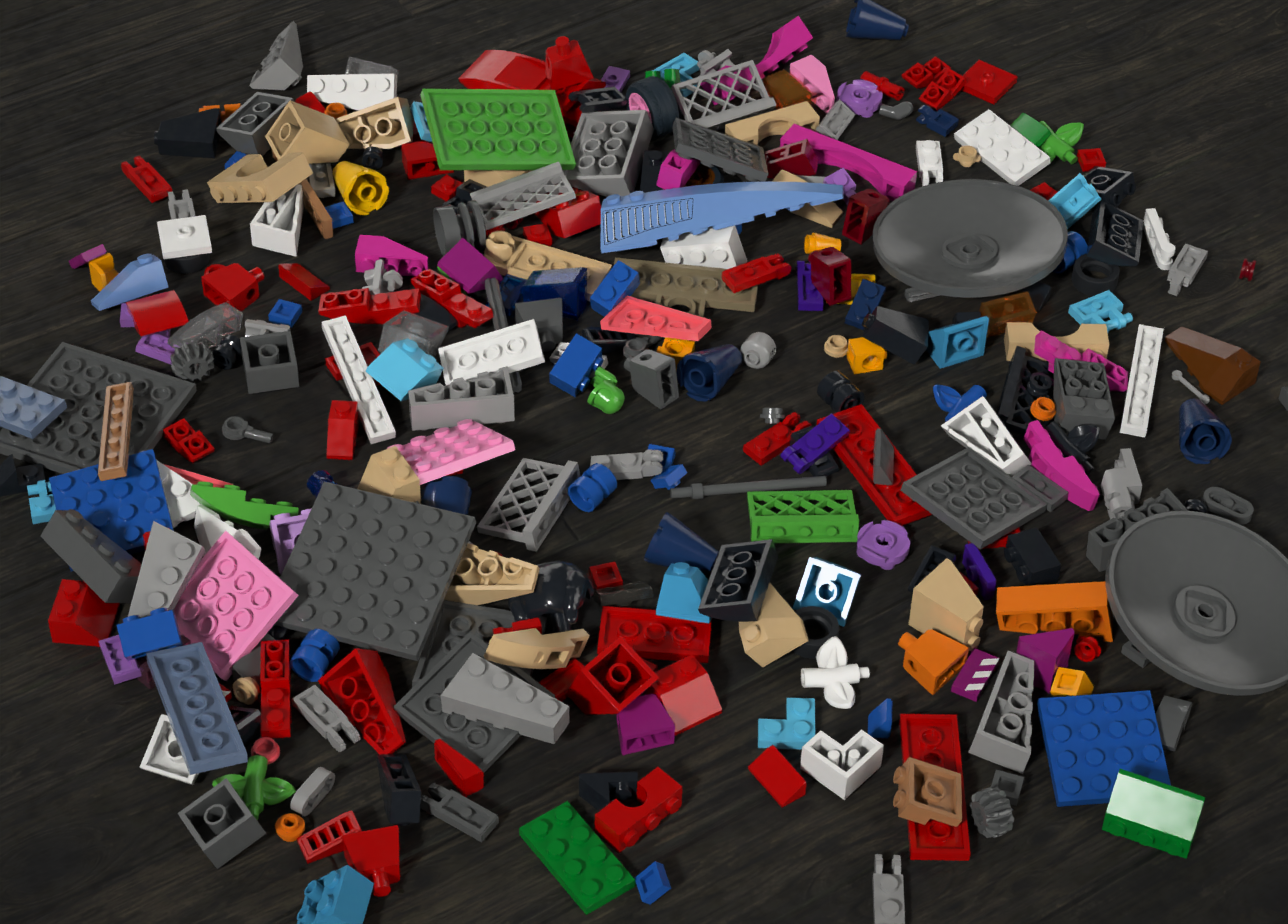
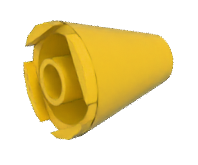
M348 161L339 162L334 167L333 178L347 207L358 215L370 214L369 212L374 209L378 210L383 206L388 197L389 187L387 186L386 178L380 172Z

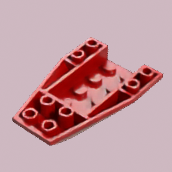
M485 50L458 78L459 82L467 89L551 90L545 74L546 60L504 50ZM594 78L555 90L562 117L577 102H572L568 98L571 92L604 88L606 82Z

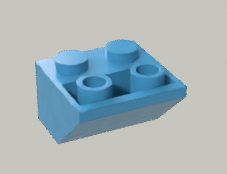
M349 865L311 881L304 891L305 898L302 908L297 914V924H363L374 883Z

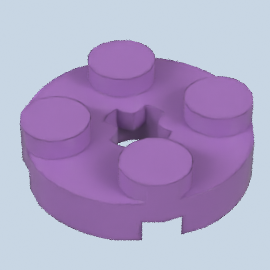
M853 80V84L846 85L847 82H845L838 88L837 101L840 99L856 115L868 118L873 116V112L881 107L883 93L876 90L878 86L870 81Z
M882 520L881 524L873 525V522H869L858 532L857 555L870 564L880 566L884 570H891L896 564L904 561L909 554L910 540L907 537L908 533L905 528L892 521ZM884 541L888 542V545H880V544H879V543H883Z

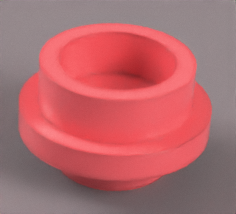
M262 737L256 740L252 746L251 756H263L268 760V764H271L279 758L280 747L272 738Z

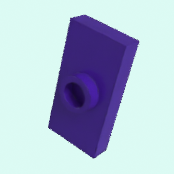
M973 543L966 544L962 563L966 568L967 576L979 588L978 591L984 601L993 599L997 580L979 549Z

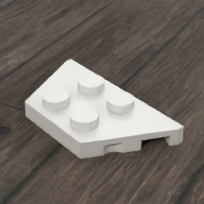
M157 461L174 528L180 522L195 518L197 505L201 504L190 495L192 483Z

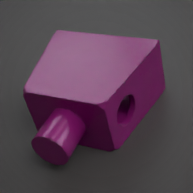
M655 694L638 696L619 714H616L622 755L674 744L675 724Z

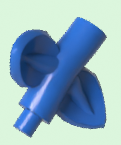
M939 384L933 386V393L941 410L949 412L945 417V422L982 396L984 398L987 397L986 391L979 385H973L962 396L951 387Z

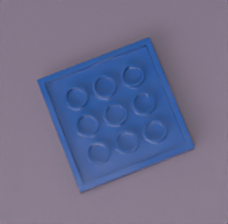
M153 449L128 456L126 477L100 481L98 476L99 464L49 478L56 510L73 509L78 511L84 519L130 555L145 551L143 534L151 531L153 521L174 531Z
M1150 690L1038 699L1037 707L1057 807L1109 803L1119 769L1171 785Z

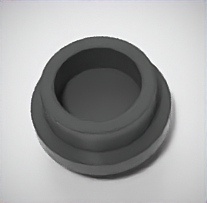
M762 408L760 418H765V423L777 424L780 422V419H785V415H783V408Z

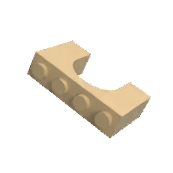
M303 152L288 153L269 167H267L261 154H248L207 183L210 187V193L217 203L273 202L312 175L313 172Z

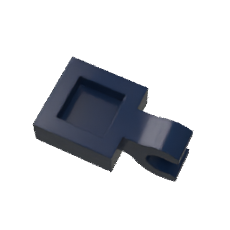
M923 105L918 109V112L922 114L916 120L920 124H927V128L944 137L958 126L959 119L941 109L935 112L927 105Z

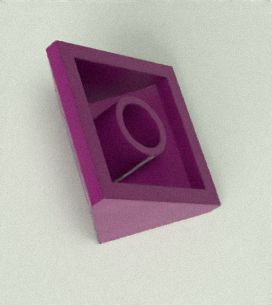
M464 238L445 254L437 264L440 269L458 283L468 294L484 290L487 278H496L499 285L504 283V279L495 265Z
M1073 628L1019 636L1016 654L1034 660L1033 686L1050 694L1058 667L1067 668L1074 637Z

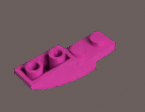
M1042 330L1035 336L1034 353L1049 362L1048 371L1054 373L1055 358L1104 363L1109 391L1125 392L1127 390L1128 371L1107 360L1101 354H1097L1089 348L1081 354L1075 348L1069 347L1056 337L1050 336Z
M1038 420L1030 422L1023 439L1031 450L1028 458L1032 463L1031 466L1068 491L1067 500L1087 511L1094 510L1100 494L1097 486L1086 475L1083 466L1077 462L1073 455L1066 458L1063 457L1061 450L1056 447L1048 431L1042 427Z

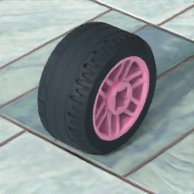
M650 76L632 83L626 93V98L629 100L626 105L627 111H647L654 128L651 140L672 133L675 118H679V110L674 94L669 86L656 76Z

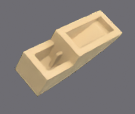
M781 170L772 180V182H806L785 170ZM833 201L815 206L805 203L799 210L791 211V213L830 228L843 215V211Z

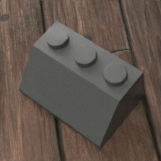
M256 92L216 128L217 133L236 151L245 154H261L263 157L271 148L265 135L290 100L294 102V100L290 97Z

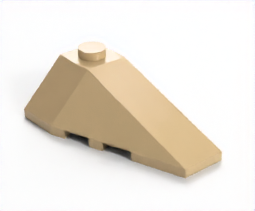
M396 97L335 119L349 142L347 149H366L371 146L380 149H393L401 146V144L413 141L414 120L408 100L405 98Z
M468 543L444 600L482 605L534 593L540 568L537 565L513 557L506 558L500 556L497 552L491 550L488 552L479 549L478 546Z
M769 583L757 621L739 622V633L744 651L761 667H765L809 641L803 620L794 612L771 583Z

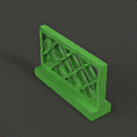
M852 490L747 492L751 542L773 539L774 543L857 542L859 518L855 511ZM783 500H790V501H792L793 503L788 506L787 504L783 503L782 501H783ZM809 500H817V501H819V503H817L816 505H814V504H812V503H810V502H808V501H809ZM835 500H847L842 505L835 502ZM754 501H765L767 503L761 506ZM801 506V507L807 509V511L804 512V513H801L800 511H798V510H796V509ZM828 506L834 510L829 513L823 510V508ZM776 507L781 511L776 514L770 509Z

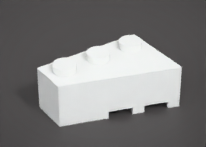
M297 184L273 202H264L250 223L252 246L297 257L304 209L302 185Z
M735 225L714 230L711 226L706 231L697 235L686 232L680 235L679 239L669 241L668 237L663 238L660 246L665 263L730 269L747 263V258Z
M984 396L941 425L951 438L964 447L971 448L1010 477L1014 476L1028 464H1032Z

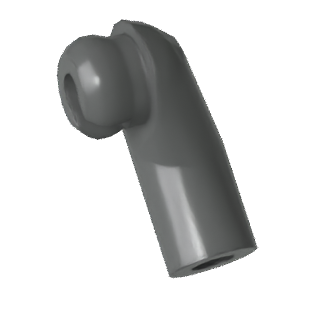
M904 101L894 107L882 104L879 114L901 120L912 114L914 107L908 101Z

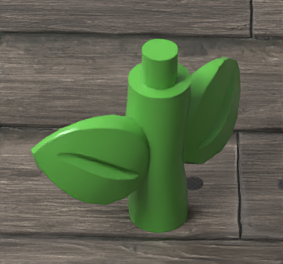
M1040 121L1039 123L1050 130L1051 135L1039 149L1050 157V162L1057 156L1062 161L1074 164L1078 157L1074 154L1075 150L1072 146L1081 138L1084 124L1081 122L1065 124L1054 133L1045 121Z
M254 755L248 759L245 776L227 774L216 778L212 783L213 787H215L227 778L257 820L259 813L264 810V803L267 805L281 803L296 792L295 787L286 780L273 777L265 779L268 760L260 755Z

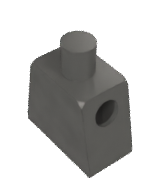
M562 298L515 303L516 324L534 319L544 352L552 351L555 348V344L563 341Z
M648 349L635 357L630 356L626 359L624 368L631 373L633 389L656 407L662 409L679 398L674 358Z

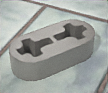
M318 767L294 794L290 803L291 810L302 816L309 815L331 790L335 781V774L323 767Z

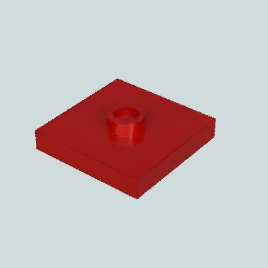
M978 60L962 75L966 78L967 83L961 91L994 105L1017 83L1018 76Z

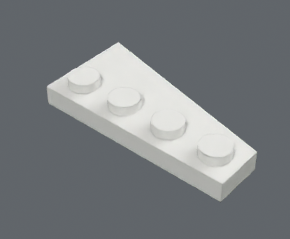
M308 75L307 92L311 91L320 102L327 104L341 103L345 108L359 111L396 98L397 75Z

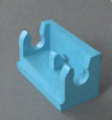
M1079 173L1048 201L1061 213L1068 229L1101 200V197L1093 185H1089L1084 176Z

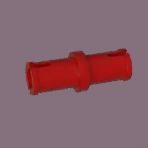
M868 71L861 75V79L876 84L878 86L876 90L882 91L883 94L897 101L901 100L904 95L902 92L905 89L902 86L889 82V79L886 77L880 78Z

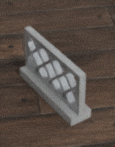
M753 60L677 83L671 87L685 121L714 131L725 129L726 124L773 111L777 106L774 98L769 97ZM749 68L752 74L751 81L739 76L741 70ZM726 75L734 79L731 88L719 82L721 76ZM737 81L748 86L745 94L734 89ZM702 82L714 85L711 94L699 89ZM717 87L728 92L725 101L714 96ZM687 88L693 91L691 100L683 97L680 89ZM751 88L759 91L762 98L755 100L749 97L748 94ZM696 94L708 98L705 107L694 102ZM731 94L743 99L740 106H735L728 102ZM711 100L723 106L721 112L716 113L708 109ZM691 107L703 112L701 118L692 119L689 112Z
M559 162L470 193L471 199L476 200L480 207L486 230L576 198L575 192L565 177Z
M523 458L477 526L478 533L526 543L527 550L537 552L570 500L568 487L580 477L578 462L568 460L565 466ZM526 468L537 470V472L525 476L523 474ZM551 474H559L558 477H556V478H554V479H551V480H547V479H546V476H548V475H551ZM540 478L543 480L542 483L531 487L528 484ZM524 484L526 489L512 492L513 488ZM548 490L546 495L538 498L534 495L540 491ZM531 496L532 500L518 504V499ZM513 502L515 505L504 510L500 509L502 505ZM533 507L537 508L535 512L528 515L523 513L524 510ZM519 513V518L506 521L505 517ZM499 519L503 522L497 526H489L491 522ZM525 524L522 533L511 530L514 527Z

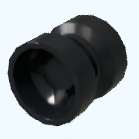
M226 335L221 340L220 345L212 350L214 355L213 361L216 366L228 370L235 364L236 359L242 356L239 338L233 335Z

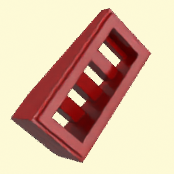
M440 738L435 740V760L461 795L467 797L483 789L484 772Z
M351 810L298 837L297 843L307 864L344 851L342 835L362 832ZM338 834L339 837L335 839L333 835ZM326 838L328 843L324 845L321 839ZM315 842L317 849L313 851L309 843Z

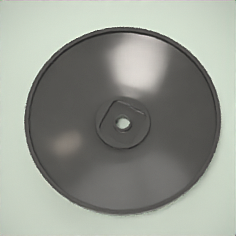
M981 179L950 180L914 189L890 203L877 218L873 229L875 255L879 263L890 275L918 290L942 296L962 298L1006 294L1040 281L1060 264L1065 255L1068 240L1065 220L1058 209L1048 200L1020 186Z
M1170 511L1155 514L1133 524L1124 532L1110 554L1106 567L1105 587L1107 598L1117 623L1131 643L1147 659L1182 682L1219 694L1235 696L1256 695L1273 691L1288 683V559L1277 548L1240 524L1216 515L1194 511ZM1199 611L1205 612L1207 617L1202 616Z

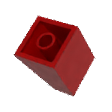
M620 636L579 671L566 695L585 715L619 714L654 684L659 677Z

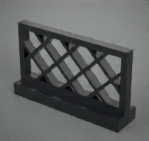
M1016 346L1009 363L996 414L1007 429L1025 435L1028 424L1033 422L1027 413H1031L1030 407L1035 401L1032 397L1033 395L1022 385L1029 382L1032 375L1026 365L1036 368L1038 372L1044 373L1051 378L1052 386L1049 391H1054V379L1050 376L1054 373L1048 371L1049 363L1026 356V348ZM1025 399L1030 406L1023 408L1018 401ZM1021 416L1025 424L1014 422L1012 418ZM1054 418L1049 421H1042L1037 419L1041 425L1045 424L1046 427L1050 423H1052V421L1054 422Z

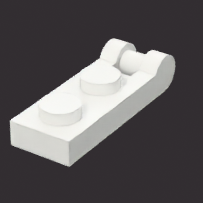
M1146 209L1143 230L1157 266L1161 270H1169L1173 263L1171 257L1175 254V246L1169 243V235L1164 232L1163 220L1159 218L1156 209Z

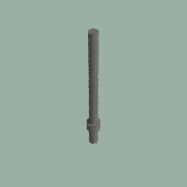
M826 476L703 486L702 483L691 484L690 487L670 488L671 499L691 497L693 500L703 499V496L820 487L826 486L827 481Z

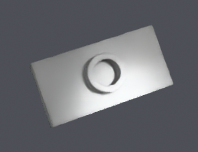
M839 99L834 103L815 130L822 135L838 140L856 114Z

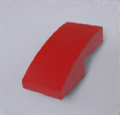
M935 56L924 65H921L919 62L902 74V78L917 89L927 87L932 81L936 83L947 68L951 69V67Z
M947 68L936 83L932 81L918 99L937 111L963 88L967 80L965 77Z
M185 418L163 429V437L192 463L214 452L215 448L201 431L195 432Z

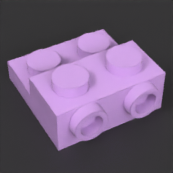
M311 509L302 510L301 515L292 517L290 513L278 514L274 516L275 520H270L269 526L280 575L286 566Z

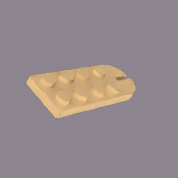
M506 231L492 232L488 239H486L484 257L495 265L501 275L590 301L591 295L612 269L611 264L515 237Z

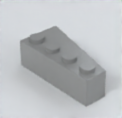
M508 366L499 368L498 373L489 375L486 371L478 373L477 378L465 381L461 377L453 379L450 385L443 386L441 383L408 391L412 431L444 427L452 428L457 426L459 421L465 419H472V421L480 424L515 421L514 394Z
M1007 651L968 752L1023 774L1031 755L1030 737L1032 735L1031 713L1033 709L1034 660Z

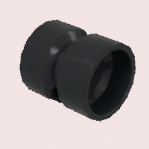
M833 371L827 374L817 387L818 396L826 404L830 405L831 409L836 413L860 404L863 405L865 398L863 392L852 384L840 371Z

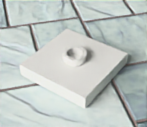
M205 215L157 221L163 259L212 253Z

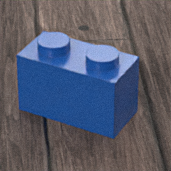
M618 260L591 295V308L605 317L627 295L631 296L640 284L639 273Z
M576 333L549 373L550 383L574 397L577 396L579 391L584 392L590 382L589 376L604 361L602 358V348Z
M159 608L150 611L151 616L139 618V615H133L122 619L123 623L117 624L124 657L128 661L147 656L146 653L183 646L173 610L167 611V608Z

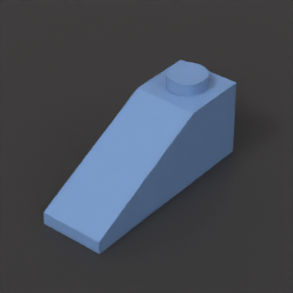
M152 254L139 256L136 261L130 262L91 300L92 305L101 311L168 288L161 260Z

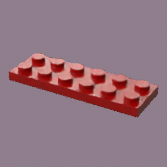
M860 404L834 413L833 415L850 431L849 435L833 447V449L888 521L902 526L932 515L900 491L903 482L917 474L893 444V485L874 484V441L877 428H881L864 406ZM826 417L817 419V425Z
M900 714L899 724L903 764L911 757L960 773L962 788V821L957 827L933 819H929L925 825L907 820L910 860L969 861L970 844L957 715Z

